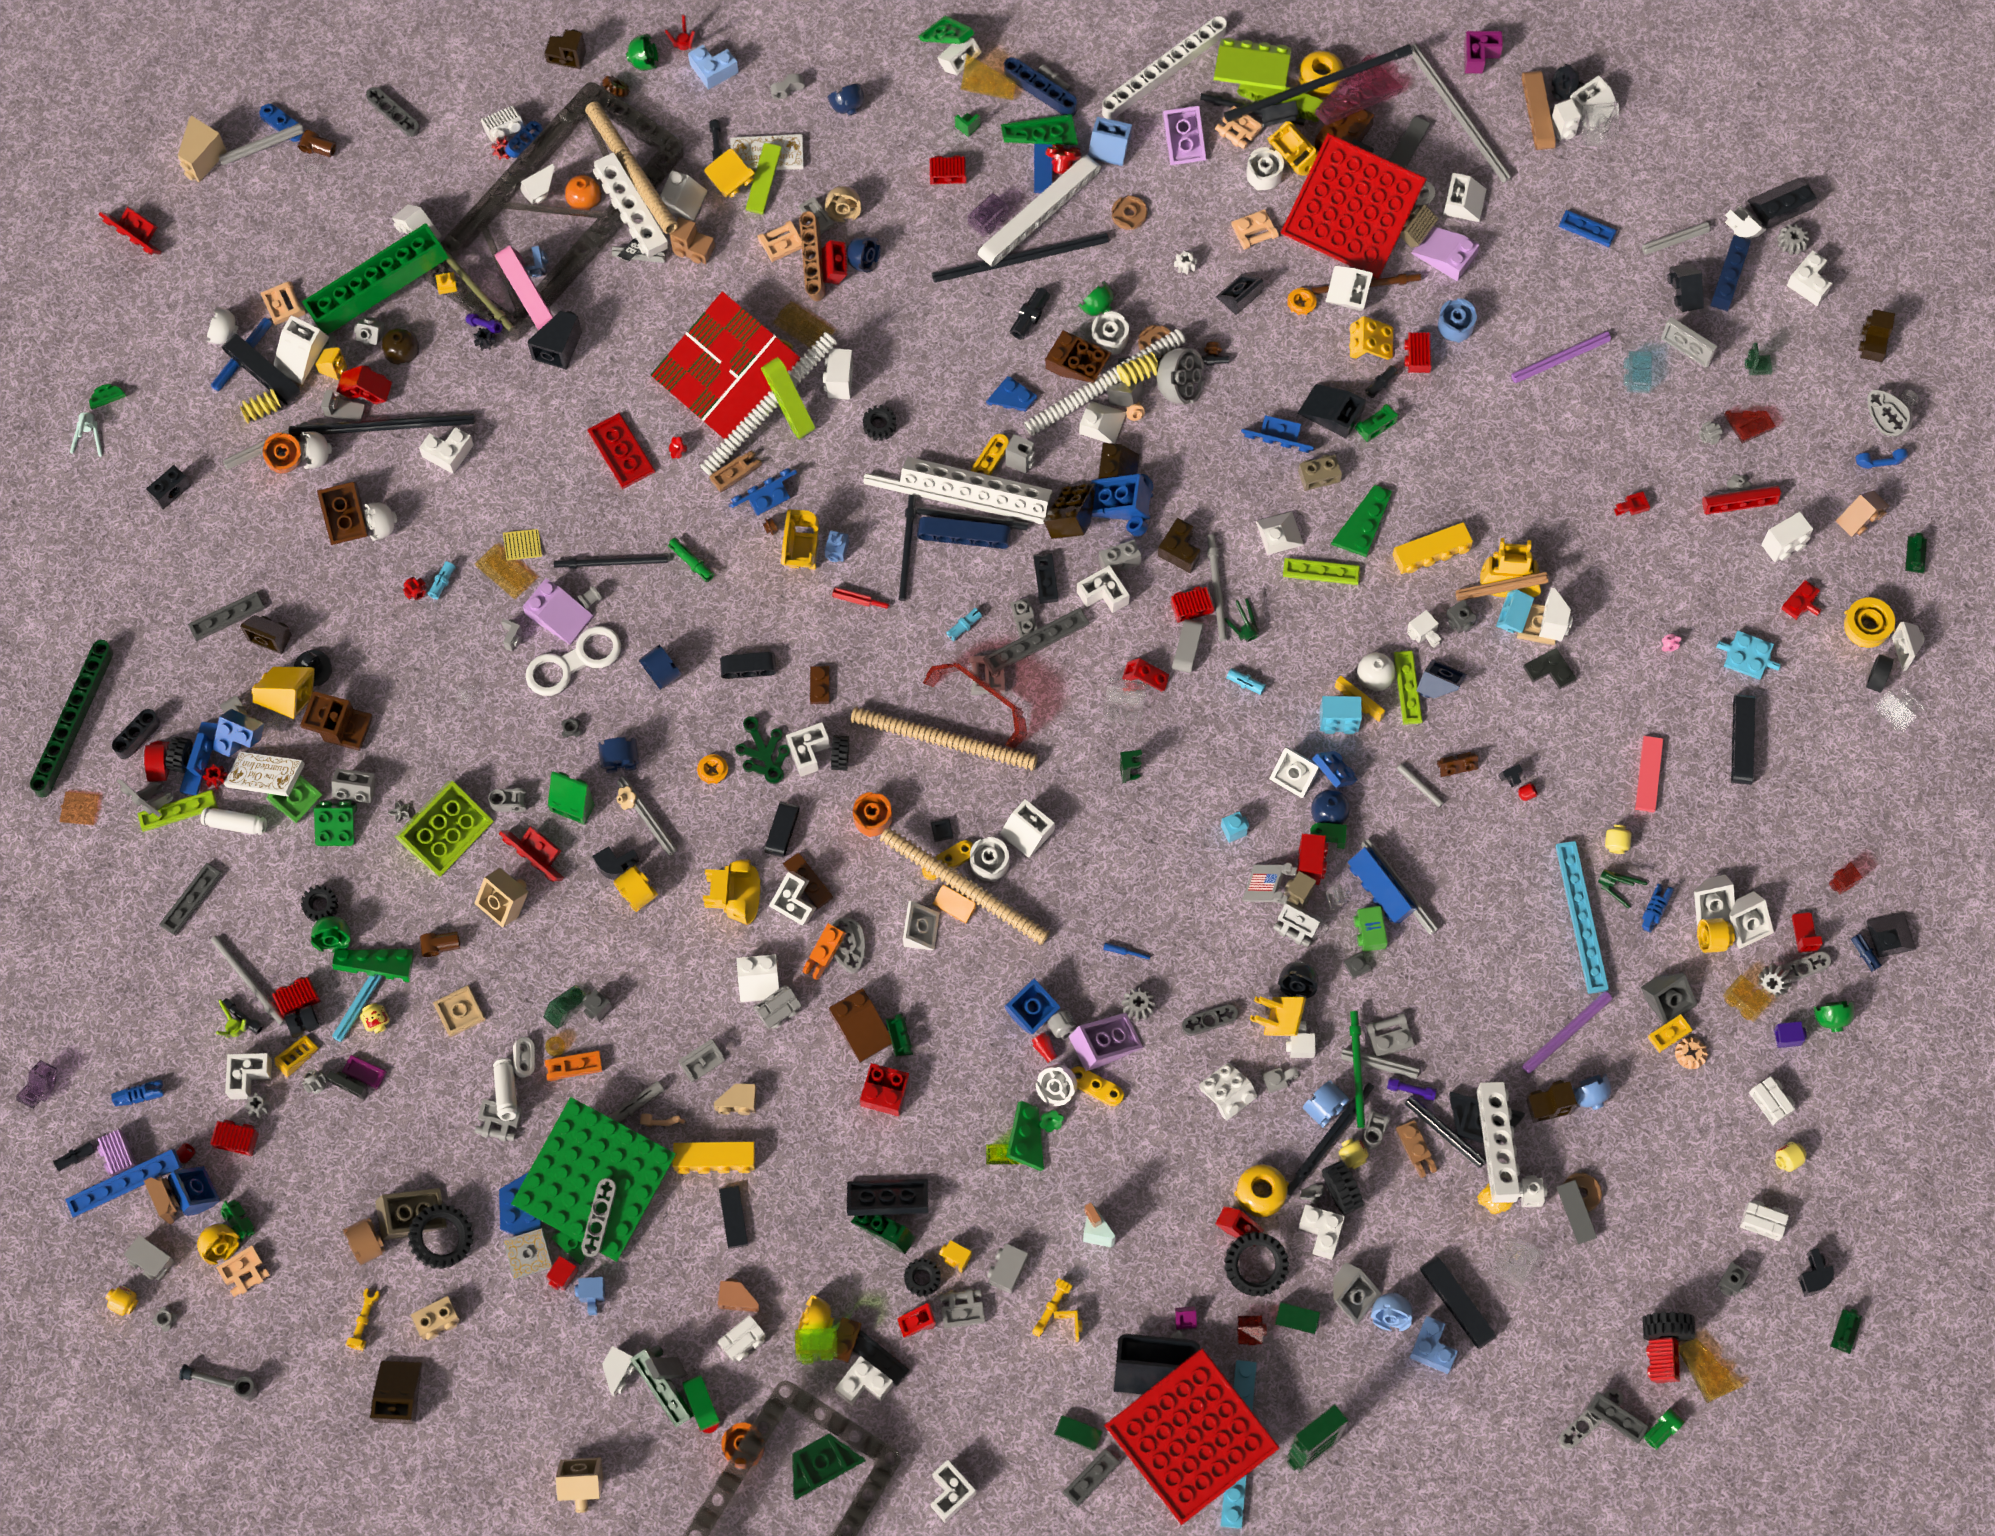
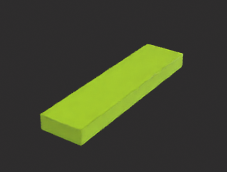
M764 142L745 208L746 211L764 214L781 154V146Z
M1285 558L1283 577L1358 585L1360 566Z
M1413 650L1394 652L1403 725L1422 723L1419 692L1416 691L1418 684Z
M209 790L163 805L157 810L161 813L160 817L153 812L149 815L146 811L137 814L141 829L145 832L200 815L203 809L207 807L218 809L214 791Z

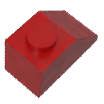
M1225 1206L1215 1223L1224 1232L1235 1238L1243 1236L1245 1233L1264 1232L1261 1226L1241 1210Z

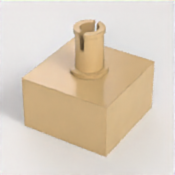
M498 868L484 878L474 904L501 927H505L519 917L529 891L526 890L527 885L524 880L518 879L516 881L503 869Z
M602 1458L560 1460L556 1474L557 1501L575 1500V1511L578 1513L587 1512L589 1509L588 1499L600 1498L603 1485Z

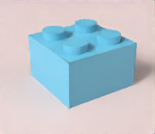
M1322 696L1319 710L1321 732L1326 734H1334L1336 732L1354 734L1359 731L1362 719L1361 697Z

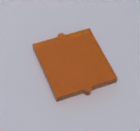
M65 792L59 822L94 825L95 815L98 812L99 795Z

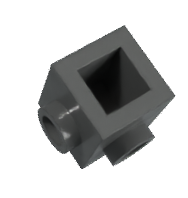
M1464 600L1448 608L1446 614L1449 626L1453 630L1456 629L1458 633L1468 632L1474 628L1477 617Z
M596 989L592 993L589 992L583 999L584 1014L590 1019H596L598 1022L612 1009L610 1001Z
M1731 1262L1727 1266L1717 1287L1720 1288L1721 1293L1729 1297L1731 1295L1735 1297L1738 1293L1742 1294L1748 1284L1745 1280L1750 1272Z

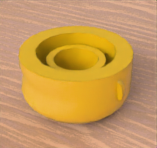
M1315 51L1308 54L1302 63L1298 65L1299 83L1302 85L1344 69L1342 61L1329 51ZM1323 69L1326 70L1328 74L1320 75L1317 74L1315 71ZM1345 78L1306 93L1314 97L1331 96L1345 83Z
M1873 597L1859 599L1851 605L1850 609L1844 612L1846 614L1844 619L1846 635L1859 647H1877L1883 644L1892 632H1895L1894 613L1890 606L1880 599ZM1861 619H1870L1876 624L1877 628H1865L1861 623Z
M1259 1164L1251 1166L1242 1173L1234 1196H1237L1240 1206L1247 1213L1256 1217H1268L1274 1215L1283 1207L1289 1183L1276 1168L1270 1165ZM1259 1182L1267 1183L1272 1193L1267 1198L1257 1197L1252 1191L1253 1186Z

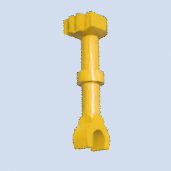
M1060 1278L1055 1283L1057 1291L1051 1301L1047 1302L1045 1312L1032 1331V1334L1039 1338L1053 1312L1057 1311V1305L1064 1293H1070L1073 1288L1071 1284Z
M367 1288L363 1292L365 1298L360 1316H357V1325L353 1337H349L346 1342V1346L361 1351L364 1350L367 1343L361 1339L365 1325H368L371 1307L380 1297L378 1291L375 1292L373 1297H368L369 1289Z

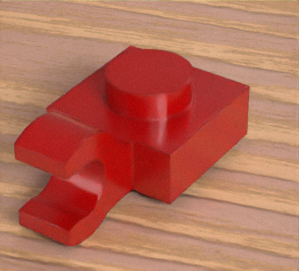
M1642 491L1626 496L1625 502L1616 504L1617 508L1614 509L1616 516L1630 511L1632 516L1649 511L1650 505Z

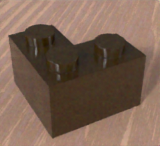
M565 29L563 37L550 35L544 52L546 63L581 70L586 54L583 34L577 30Z
M1873 309L1871 315H1867L1860 334L1864 335L1863 340H1860L1858 351H1861L1860 358L1882 363L1886 355L1888 338L1893 330L1895 313Z
M1176 518L1158 547V557L1188 573L1192 572L1199 561L1201 551L1188 543L1193 535V526Z
M1564 1080L1552 1083L1546 1092H1542V1090L1531 1092L1526 1100L1533 1123L1570 1115L1577 1105L1571 1082H1564Z

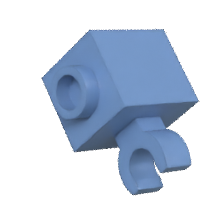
M830 530L824 550L825 558L832 562H844L849 545V535Z
M603 1277L578 1278V1285H575V1296L579 1297L581 1303L588 1302L587 1313H589V1316L597 1315L598 1301H605V1280Z

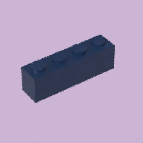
M1733 235L1710 304L1711 307L1728 312L1751 240Z

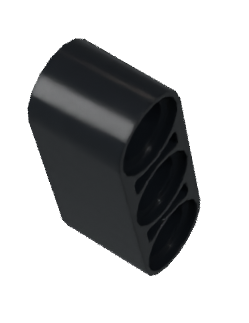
M772 652L722 656L720 657L721 678L734 679L772 676L776 674L775 654Z
M144 709L113 740L112 749L119 758L127 759L131 757L158 729L160 720L156 713L151 709ZM149 718H153L151 722L146 723ZM135 732H140L139 735L132 737ZM126 746L124 750L119 751L120 747Z
M780 801L765 845V853L781 858L785 857L799 815L800 806Z

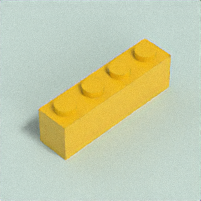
M1464 522L1394 547L1393 557L1401 574L1406 572L1411 574L1420 567H1430L1436 561H1446L1455 554L1459 553L1462 555L1467 553L1471 549L1473 541Z
M754 1142L673 1143V1152L677 1154L673 1161V1168L679 1174H689L690 1171H698L700 1174L718 1171V1173L727 1174L730 1173V1170H738L739 1173H750V1170H755Z

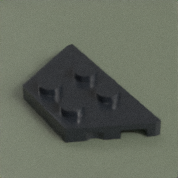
M1450 1091L1449 1100L1457 1135L1484 1144L1478 1099ZM1511 1109L1510 1126L1515 1128L1524 1118L1525 1113ZM1494 1121V1124L1501 1126L1500 1122Z

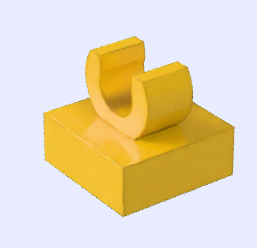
M454 272L436 275L439 295L457 292Z

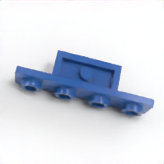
M1265 415L1261 433L1246 429L1241 430V433H1245L1244 437L1255 440L1257 436L1263 438L1262 442L1273 444L1274 441L1281 442L1280 446L1291 449L1293 445L1299 447L1298 451L1306 453L1315 449L1313 446L1297 443L1302 425L1299 423Z
M784 469L777 478L774 479L772 476L763 481L764 485L760 487L755 485L749 488L747 494L734 496L731 498L732 502L728 503L730 508H733L748 500L758 516L790 498L782 481L798 472L796 469Z
M201 722L179 790L182 794L198 795L203 780L202 776L205 774V768H207L218 726L216 723Z

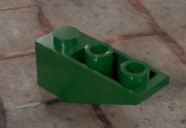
M883 1215L854 1216L851 1221L858 1228L903 1254L907 1253L916 1239L907 1227Z

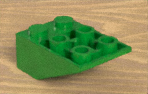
M552 771L548 798L549 810L585 825L595 806L589 786L581 779L574 780L569 778L570 776L566 773Z

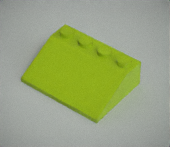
M1230 37L1221 38L1213 80L1285 90L1292 48L1286 45L1274 46L1266 42L1252 43L1250 40L1238 41Z
M447 781L394 837L440 877L494 821L454 781Z

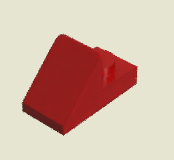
M926 1303L897 1318L903 1338L910 1337L922 1330L934 1329L936 1324L930 1303Z

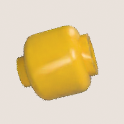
M123 1285L118 1286L116 1289L112 1288L106 1296L108 1300L107 1307L120 1316L130 1315L138 1304L137 1295Z

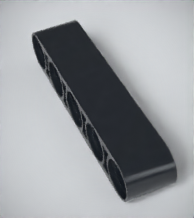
M234 333L221 346L228 356L269 391L273 389L276 397L286 405H289L301 393V390L294 382L239 335Z
M1734 695L1731 783L1752 785L1755 696Z
M1438 1256L1433 1257L1419 1267L1423 1276L1476 1348L1481 1349L1496 1338L1493 1329Z

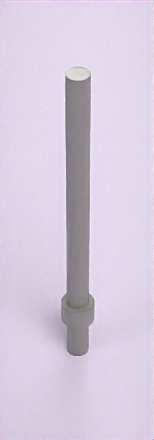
M1210 534L1207 536L1209 547L1207 555L1211 564L1219 641L1223 642L1227 641L1217 559L1219 551L1216 548L1215 535Z
M217 935L212 937L211 941L264 1005V1010L267 1014L273 1016L280 1026L286 1023L285 1018L278 1011L277 1005L267 998Z

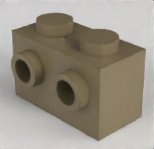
M1325 455L1320 459L1313 461L1305 460L1299 464L1298 472L1304 491L1341 482L1342 473L1336 455Z
M1299 871L1294 880L1290 878L1285 887L1284 895L1288 896L1287 901L1304 909L1314 892L1316 880Z

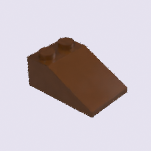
M356 481L317 490L331 545L368 537L362 501Z
M863 988L829 1007L832 1019L859 1063L892 1045L889 1032Z

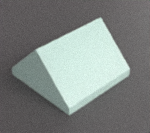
M1096 1209L1101 1218V1225L1096 1228L1093 1227L1087 1217L1083 1242L1113 1247L1115 1245V1235Z

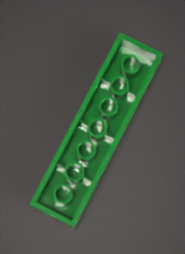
M427 223L306 298L302 303L318 328L328 335L449 257Z

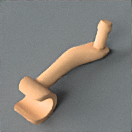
M641 1114L640 1124L647 1127L652 1125L671 1126L678 1122L681 1124L685 1123V1120L680 1119L679 1116H674L667 1120H652L653 1115Z

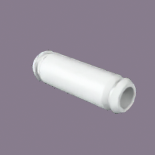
M209 807L204 808L201 814V823L204 826L208 825L213 828L262 835L267 827L266 818L263 816L260 818L258 815L217 808L210 809Z
M499 1058L493 1064L497 1115L501 1120L510 1121L518 1114L513 1062L509 1058Z

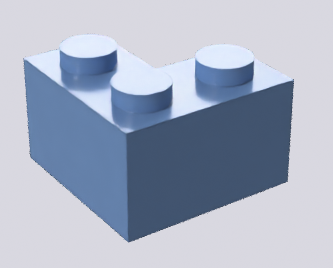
M1426 1316L1409 1358L1448 1374L1458 1351L1438 1343L1446 1324Z

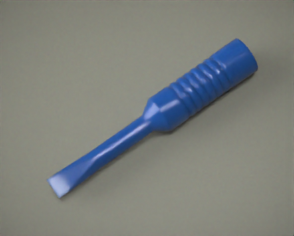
M1106 942L1104 944L1103 950L1150 960V955L1130 951L1126 947Z

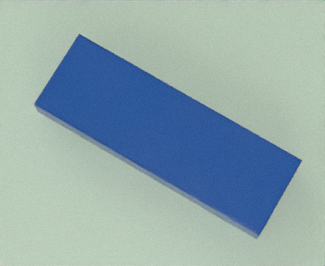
M1034 144V193H1042L1052 184V157L1045 154L1046 149L1052 147V144Z
M1568 210L1565 211L1559 223L1560 228L1607 247H1610L1617 231Z

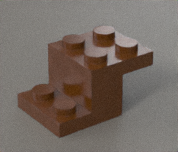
M313 691L300 727L320 733L324 742L360 751L373 716L370 713L353 709L349 700Z

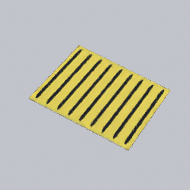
M538 529L503 533L507 561L542 557Z

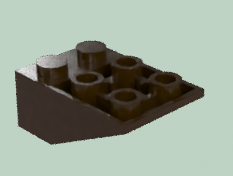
M1095 483L1065 486L1061 489L1043 520L1051 539L1085 535L1091 524L1096 490Z
M381 1360L370 1412V1419L374 1423L415 1425L422 1362Z

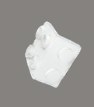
M1230 1063L1224 1064L1199 1084L1200 1090L1217 1104L1222 1117L1226 1121L1258 1097L1251 1081Z

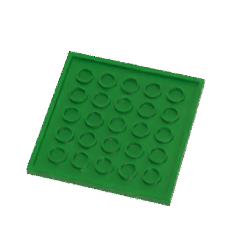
M570 1097L511 1204L582 1243L598 1183L603 1179L614 1181L617 1190L600 1253L618 1262L677 1154ZM610 1182L602 1185V1189L605 1190L604 1196L599 1195L598 1199L610 1201V1197H606L607 1192L612 1191V1187L609 1186ZM605 1202L598 1203L596 1206L597 1212L600 1214L607 1211V1204ZM594 1222L591 1226V1231L594 1234L600 1233L602 1230L601 1223ZM589 1234L588 1239L591 1238L592 1242L587 1246L596 1250L597 1247L594 1246V1241H599L600 1237H593Z

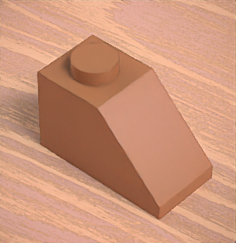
M733 1278L720 1281L719 1309L760 1312L759 1304L741 1282Z

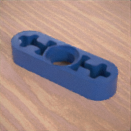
M530 121L509 141L505 147L506 153L512 158H518L542 134L543 128L541 124L536 121ZM520 136L525 137L528 142H523Z

